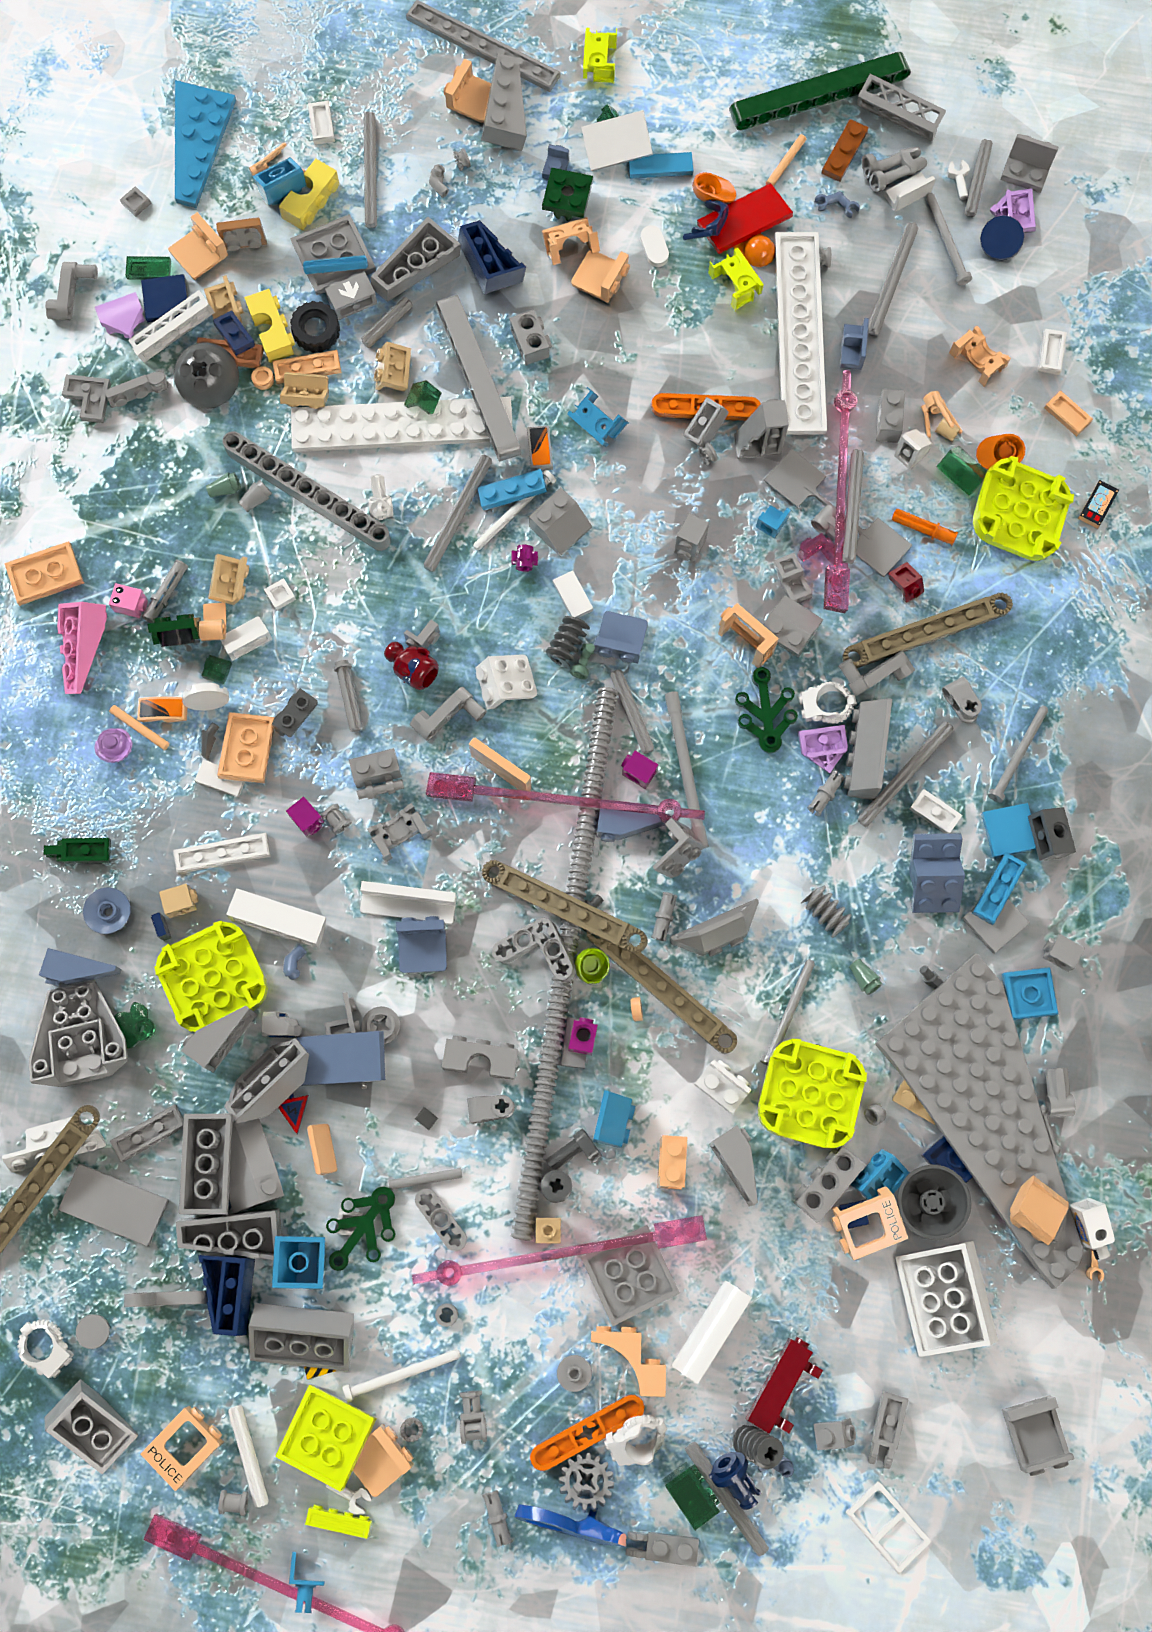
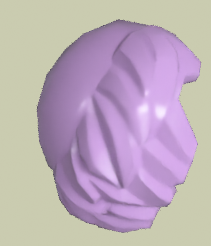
M120 728L107 729L98 736L94 749L96 755L101 760L119 763V761H123L124 758L128 757L133 743L129 733Z

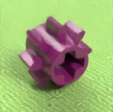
M518 545L517 551H511V565H516V570L532 571L533 566H538V551H533L534 548L531 545Z

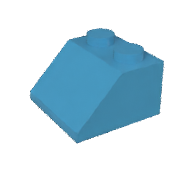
M291 157L252 176L263 200L268 205L279 204L291 190L298 194L302 191V188L306 187L303 170Z
M604 1090L593 1142L622 1148L623 1143H628L630 1130L626 1129L628 1119L633 1120L636 1107L631 1105V1098Z
M275 1236L272 1288L323 1289L325 1237Z

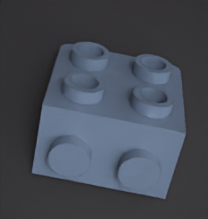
M606 611L603 615L599 634L596 636L594 654L638 664L648 622L645 619Z
M438 916L425 917L423 921H416V918L407 917L402 918V922H396L400 972H441L447 969L446 925L444 919L440 920Z

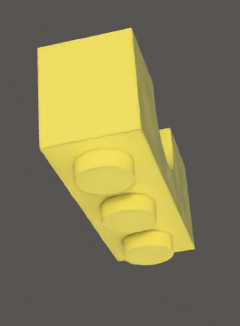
M316 158L304 173L306 186L312 190L305 195H299L291 190L279 205L282 219L301 230H304L307 225L313 222L315 214L325 206L328 197L339 186L337 170Z
M266 289L244 297L254 325H271L268 331L259 334L269 363L294 355L292 346L295 345L291 332L286 333L285 328L288 327L284 314L279 315L277 309L281 307L277 296L272 297L270 290Z

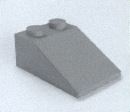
M244 1006L197 1030L194 1034L188 1035L183 1042L184 1047L181 1051L203 1068L214 1073L258 1014Z
M736 1125L713 1140L709 1145L750 1207L758 1203L752 1151L748 1143L751 1138L744 1128L739 1129Z
M81 1379L44 1417L45 1431L101 1474L138 1437V1433L109 1403Z

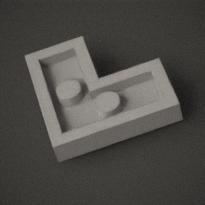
M66 374L62 396L66 399L83 400L79 416L82 421L104 423L108 403L104 391L111 388V382L109 379Z

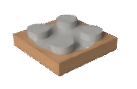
M259 217L216 223L218 235L223 240L226 250L237 251L240 248H259L262 245H267L266 235Z

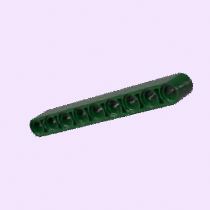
M895 52L736 101L729 107V112L736 129L745 130L858 95L870 74L894 84L905 80L911 74V70L902 52ZM871 82L867 91L878 89L880 86Z

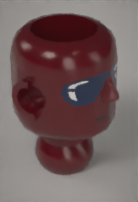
M391 642L384 651L385 658L389 662H394V674L416 690L428 688L438 675V662L423 647L410 646L404 649L401 643Z

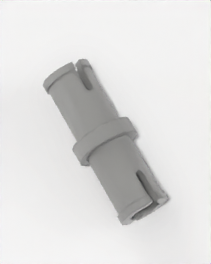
M832 771L825 784L818 788V794L807 807L812 814L816 811L815 815L820 816L828 802L834 799V793L845 780L842 774L839 773L836 776L838 772Z
M663 892L659 911L655 914L657 919L651 938H656V940L666 941L670 921L672 922L674 919L672 913L676 898L678 897L675 894Z
M495 1490L482 1496L489 1515L487 1519L488 1524L492 1526L497 1543L496 1546L500 1547L513 1541L506 1522V1518H508L507 1513L503 1512L499 1492Z

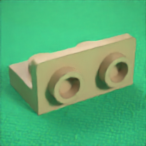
M386 342L377 350L375 360L378 362V366L374 373L376 390H381L384 386L404 392L408 389L411 348Z

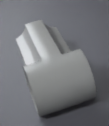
M826 505L811 520V524L817 532L822 535L827 534L843 548L845 522L841 520V516L835 508Z
M1068 1068L1045 1070L1048 1093L1045 1099V1108L1048 1117L1074 1116L1075 1100L1073 1095L1070 1094Z

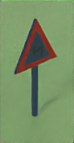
M292 1093L289 1099L285 1100L278 1109L298 1135L309 1095L294 1098V1093Z

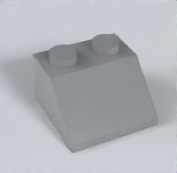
M561 487L528 516L529 527L560 557L592 528L591 523L577 502Z
M784 596L763 625L779 638L777 645L799 658L823 619L789 597Z

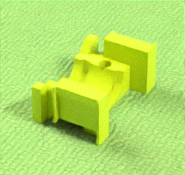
M586 28L583 79H587V72H593V83L608 82L614 84L615 63H607L608 48L616 49L617 28L616 33H597V30L596 33H591L590 28Z
M739 248L734 249V254L731 258L727 254L726 259L715 265L710 261L708 274L712 279L722 274H727L734 284L735 293L732 294L731 307L734 311L751 301L753 302L754 290L758 295L762 293L763 282Z

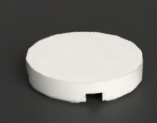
M216 683L195 684L191 686V690L185 689L182 693L184 706L193 710H214L223 707L229 701L228 689L226 687L220 688Z

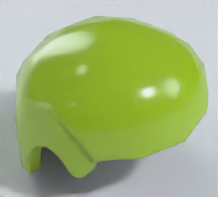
M596 948L583 950L577 955L574 962L576 975L587 984L600 983L607 976L610 968L608 956L602 950Z

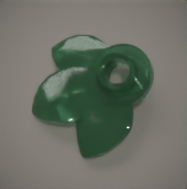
M133 1002L130 1012H119L114 1016L126 1039L127 1049L135 1047L139 1041L151 1039L155 1034V1025L148 1018L147 1008L141 1003ZM144 1025V1030L140 1033L141 1027Z

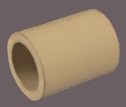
M943 418L935 432L952 442L960 428L954 425V428H950Z

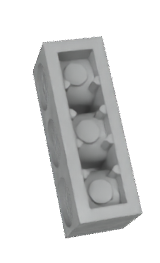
M844 1146L832 1149L825 1157L828 1162L824 1167L818 1166L810 1175L813 1179L807 1187L803 1184L794 1195L797 1197L794 1204L816 1223L822 1220L866 1166ZM840 1157L846 1158L849 1162V1167L846 1171L839 1169L837 1165ZM824 1176H830L834 1181V1185L830 1190L825 1189L822 1185ZM810 1194L818 1198V1205L814 1209L810 1208L806 1203V1199Z

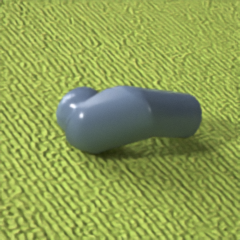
M300 944L284 959L283 973L290 980H295L299 977L300 971L297 969V962L307 954V951Z
M785 1456L773 1468L781 1473L783 1477H790L794 1473L793 1463ZM758 1466L760 1472L768 1470Z

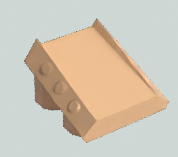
M1033 1175L1020 1187L1010 1208V1221L1018 1228L1027 1229L1031 1232L1033 1238L1049 1245L1055 1238L1066 1215L1069 1202Z

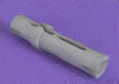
M175 560L174 565L156 594H152L150 598L152 601L142 615L144 620L154 623L153 618H157L162 609L168 606V599L188 569V565L184 562ZM175 575L173 581L171 582L170 586H169L168 589H167V586L169 585L170 581L172 580L173 576ZM162 594H163L164 596L162 597L161 601L159 602L158 606H157L156 609H155L156 604L158 603V601L160 600V598H161V596H162Z

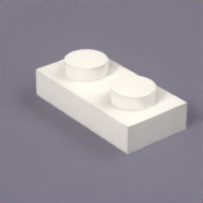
M925 789L922 790L910 807L911 811L945 834L951 833L962 817L960 813Z

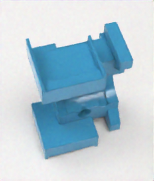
M589 389L590 392L578 406L575 405L578 409L574 413L569 411L567 414L599 443L607 447L609 444L605 439L610 436L616 440V437L629 422L619 414L614 420L609 418L594 404L599 396Z

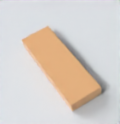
M337 350L272 361L277 384L284 383V374L286 372L325 376L342 373Z

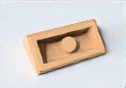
M318 1124L308 1126L307 1130L316 1174L325 1175L336 1172L337 1164L329 1125Z

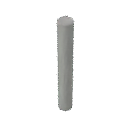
M461 1168L393 1179L389 1180V1188L393 1190L462 1178Z

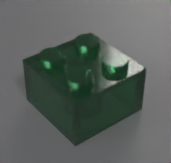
M686 1461L662 1479L664 1486L694 1530H697L720 1512L716 1506L720 1501L710 1486L706 1489L704 1488L702 1482L705 1479L695 1464L690 1467Z

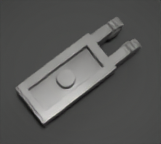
M156 371L155 373L145 374L109 388L104 392L111 407L114 408L116 406H124L133 399L144 398L151 392L161 393L163 390H167L169 385L164 372Z
M882 1392L871 1439L872 1445L868 1457L870 1464H875L877 1461L879 1447L882 1445L888 1447L884 1456L883 1467L890 1469L895 1449L897 1450L908 1398Z
M628 1531L627 1538L633 1541H647L646 1550L626 1548L625 1555L645 1558V1560L696 1567L699 1538L649 1531L648 1533Z

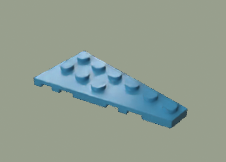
M175 80L176 203L197 208L235 106V95Z

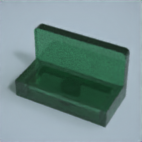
M960 446L949 450L936 466L968 496L972 495L984 481L987 470Z

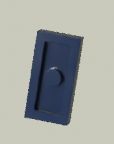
M232 310L213 320L214 326L236 356L255 346L254 340Z

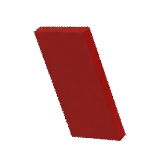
M769 183L728 204V217L720 234L706 238L717 253L720 254L792 218L793 211L774 186ZM714 211L698 219V227L706 228L708 224L717 219L719 213Z

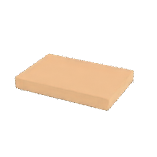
M69 541L4 563L19 606L84 584L72 545Z
M229 712L217 773L218 778L265 783L274 733L272 723L275 717Z
M473 737L469 743L471 757L528 795L532 789L530 775Z

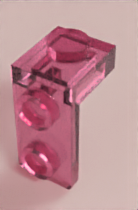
M823 533L813 539L809 537L800 544L797 556L802 562L821 551L841 577L846 575L848 563L843 562V556L836 552L832 540L828 537L826 538Z

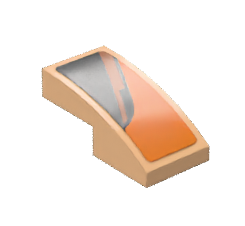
M182 697L139 698L137 720L140 722L162 720L167 723L187 721L188 708L184 706Z

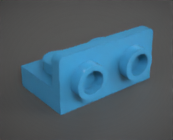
M881 1149L851 1183V1186L859 1191L867 1200L879 1196L877 1190L885 1186L894 1194L910 1172L894 1155Z

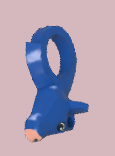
M518 1505L514 1516L516 1519L528 1524L597 1544L626 1547V1534L596 1519L597 1507L595 1512L590 1509L587 1518L581 1521H575L562 1514L528 1505Z

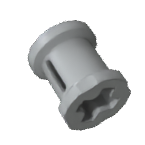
M333 804L321 814L322 819H326L333 827L335 835L346 830L352 823L350 819H346L341 813L338 804Z
M222 1490L218 1506L219 1514L233 1512L245 1516L248 1507V1492L244 1491L242 1494H235Z

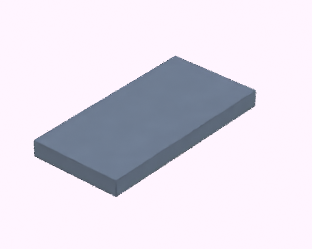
M384 1031L297 1037V1040L309 1053L305 1081L301 1086L386 1080Z

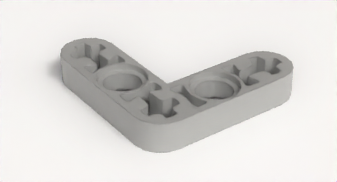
M540 918L498 941L492 948L493 957L499 962L507 964L540 946L555 978L562 982H568L576 975L575 965L556 925L547 918ZM544 924L549 927L547 932L552 937L551 939H548L544 933L540 932L543 930L542 926ZM522 935L530 937V942L525 947L519 945V939ZM552 944H559L560 951L556 956H550L549 948ZM503 947L509 949L506 951L507 956L505 957L499 955L502 953L501 948ZM561 960L564 966L569 967L566 970L567 975L564 976L560 973L562 968L557 961Z
M207 1291L124 1294V1307L207 1304L208 1302Z

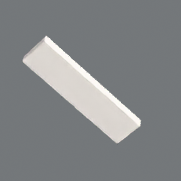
M267 833L173 850L178 874L271 857Z

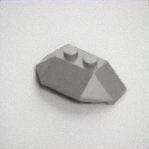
M756 898L674 934L670 937V942L672 945L701 956L709 954L710 957L723 951L722 947L729 944L731 947H735L744 942L743 938L748 934L759 901Z
M296 1038L288 1042L272 1045L236 1080L230 1093L229 1101L224 1106L229 1114H233V1120L236 1123L267 1117L304 1083L309 1053Z

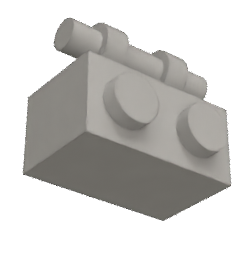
M394 748L349 759L356 787L365 786V789L357 791L359 800L364 798L369 800L375 798L376 795L384 793L393 794L396 793V790L404 789L402 779L393 781V779L402 777ZM386 781V784H382V785H378V786H374V787H373V785H372V784H376V783H380V782Z

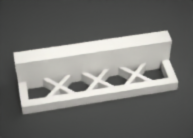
M198 290L128 341L136 355L145 363L215 312L200 290ZM198 299H201L200 301H198L196 304H194V305L192 306V304H193L195 301H197ZM143 338H146L144 341H142V342L139 343L138 345L136 344V343H138L140 340H142Z

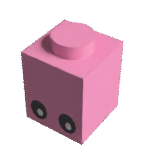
M115 583L109 606L116 613L140 618L141 613L147 608L148 600L141 589Z

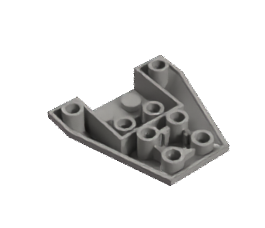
M95 980L47 991L29 1057L30 1082L32 1084L68 1087L112 1076L128 1061L126 1039Z

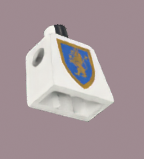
M1091 1198L1069 1204L1081 1244L1093 1250L1096 1260L1109 1257L1110 1253L1107 1244L1115 1242L1106 1205Z

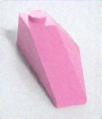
M88 602L58 605L57 628L58 634L63 636L60 654H64L66 662L62 667L65 694H81L105 629L107 621L106 605Z

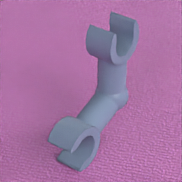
M841 191L828 196L819 194L815 197L814 201L824 202V204L819 205L818 211L825 210L829 204L839 202L845 208V214L849 218H852L853 215L850 208H854L857 212L860 209V205L857 202L850 201Z

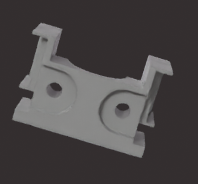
M412 803L399 811L391 820L384 823L380 822L367 828L373 843H376L382 853L385 863L392 859L389 850L420 833L424 840L432 836L430 830L427 829L422 821L419 811L415 812Z

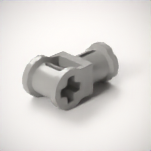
M482 1390L460 1392V1397L463 1400V1413L460 1414L461 1444H466V1441L472 1440L487 1442L486 1419L480 1405Z

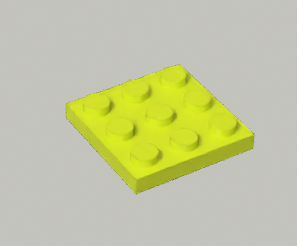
M309 1385L275 1457L341 1492L348 1482L377 1418L314 1385Z

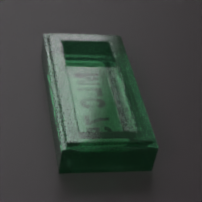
M127 256L125 276L128 280H145L170 276L171 274L170 257Z

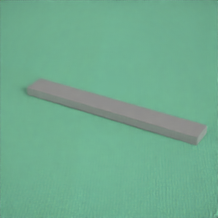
M419 0L414 2L406 14V20L493 64L496 62L498 53L518 58L520 77L548 92H551L560 78V71Z

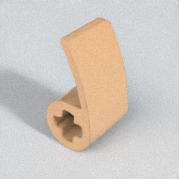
M225 603L203 604V621H199L201 641L225 640L227 620Z

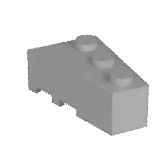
M770 399L762 402L734 434L738 459L782 453L789 426L785 400Z

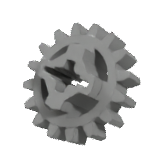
M587 1453L586 1459H582L581 1455L577 1454L576 1462L569 1459V1468L562 1467L561 1473L564 1476L559 1477V1483L565 1486L560 1488V1494L567 1493L564 1502L569 1503L572 1501L573 1510H576L578 1506H582L583 1513L586 1512L587 1507H591L592 1511L595 1512L596 1504L599 1503L604 1507L606 1503L604 1497L611 1498L612 1493L608 1489L614 1488V1482L608 1480L613 1477V1472H606L608 1463L605 1462L601 1465L599 1463L600 1456H597L595 1460H591L590 1453ZM571 1475L576 1480L572 1488L569 1484ZM601 1477L603 1479L602 1491L599 1490L600 1488L597 1485ZM582 1479L585 1481L591 1480V1486L589 1487L587 1484L582 1486ZM584 1496L589 1497L590 1499H582L580 1497Z

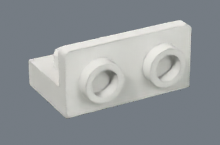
M713 1060L694 1085L733 1115L752 1091L748 1087L750 1083L740 1075L736 1078L729 1072L731 1068L723 1061L719 1060L716 1062Z

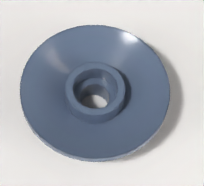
M111 887L100 888L94 891L86 899L83 907L85 923L90 929L100 934H112L119 931L126 925L131 914L130 902L126 895L120 890ZM111 908L113 910L112 915L106 916V910Z

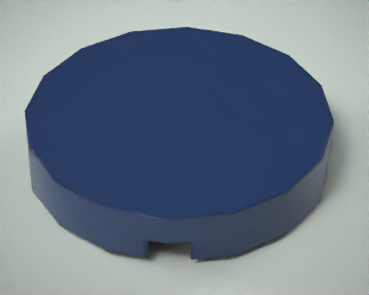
M1005 215L994 217L988 221L983 227L980 236L981 247L984 253L991 259L999 261L1007 260L1017 255L1024 241V231L1019 221Z

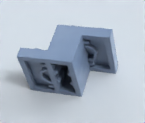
M961 833L913 835L909 874L913 885L912 913L960 912L965 873L960 860L963 840Z

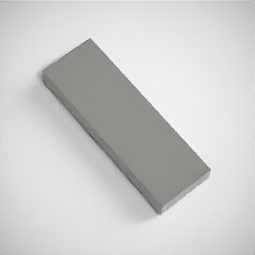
M174 1104L110 1140L120 1162L123 1163L183 1129L184 1118L177 1105Z

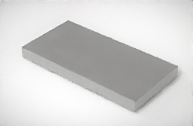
M78 1164L58 1210L145 1246H150L169 1199L83 1164Z

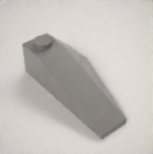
M232 1118L229 1201L234 1214L279 1200L284 1196L278 1172L259 1118L241 1123H236Z

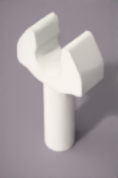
M961 160L960 171L954 168L953 161L950 162L947 170V177L956 180L960 200L968 198L964 177L968 175L970 168L964 160Z
M326 1485V1488L348 1500L349 1512L353 1514H364L366 1512L363 1507L357 1505V1498L362 1497L369 1502L372 1500L371 1494L364 1487L355 1491L345 1487L340 1492Z

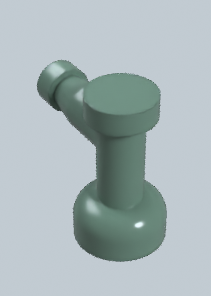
M592 643L582 644L579 662L573 665L570 671L572 676L579 679H587L589 670L586 666L595 649Z

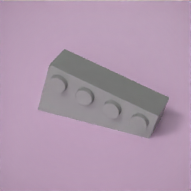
M498 53L493 69L481 141L522 151L527 134L519 59Z
M427 217L371 276V285L374 291L388 302L460 256L461 244L432 219Z
M276 1208L180 1219L176 1222L178 1248L206 1252L212 1251L227 1255H240L273 1261L275 1236H282L280 1210Z

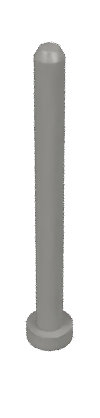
M928 193L926 197L958 274L956 281L958 285H965L972 280L971 273L965 270L935 195Z
M1046 706L1039 708L996 788L990 789L988 793L990 799L999 803L1003 802L1005 798L1003 793L1048 713Z
M808 959L805 962L769 1050L760 1059V1062L767 1066L773 1050L782 1043L815 966L813 960Z

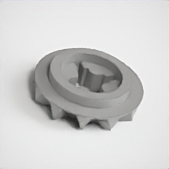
M383 1006L375 1007L364 1016L362 1031H377L378 1027L372 1021L382 1022L386 1018L385 1025L390 1031H381H384V1044L391 1043L398 1036L401 1026L400 1020L392 1009Z

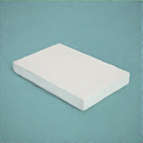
M644 110L581 127L591 171L653 155Z

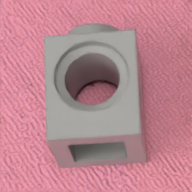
M1059 934L1054 938L1050 937L1043 949L1046 951L1043 958L1069 972L1075 969L1085 948Z

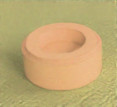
M257 367L252 372L251 379L256 388L266 390L274 384L273 373L268 367Z
M640 997L631 999L632 1017L635 1022L643 1021Z

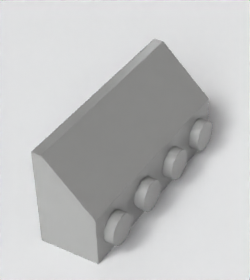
M892 699L861 702L859 707L853 710L852 722L856 724L855 731H851L849 744L853 745L852 753H848L846 766L850 767L849 775L845 776L844 789H847V796L875 800L882 789Z
M184 1114L179 1214H228L233 1114Z
M255 1303L249 1323L250 1361L349 1371L354 1334V1313Z

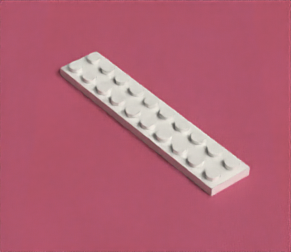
M775 232L780 398L785 400L789 426L786 435L826 434L827 417L819 232Z
M500 397L512 426L511 397ZM473 398L333 405L318 409L310 407L291 408L293 452L491 442Z

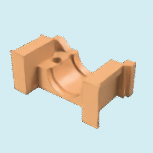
M587 217L542 230L547 256L549 255L553 265L561 263L559 250L563 249L564 241L571 236H578L581 242H586L592 253L600 251L597 231L593 232Z
M978 326L974 327L973 331L969 329L960 339L953 342L949 352L954 358L962 354L982 374L978 382L984 387L989 377L997 370L1001 372L1002 368H1006L1011 359L1000 351H992L986 343V337Z

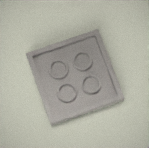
M350 214L290 238L302 266L304 261L361 255L367 257L368 268L307 274L316 295L325 293L326 287H329L334 282L348 279L353 274L365 271L366 275L376 272L375 265Z
M648 1225L581 1257L612 1326L679 1294L678 1288Z

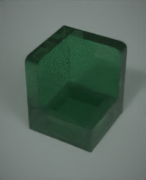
M427 380L413 383L404 406L407 408L418 406L431 415L436 409L442 392Z

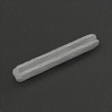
M983 139L980 144L964 212L966 216L974 217L977 213L993 144L991 140Z
M615 670L611 672L610 677L615 689L618 691V696L643 754H648L654 750L653 743L622 670Z

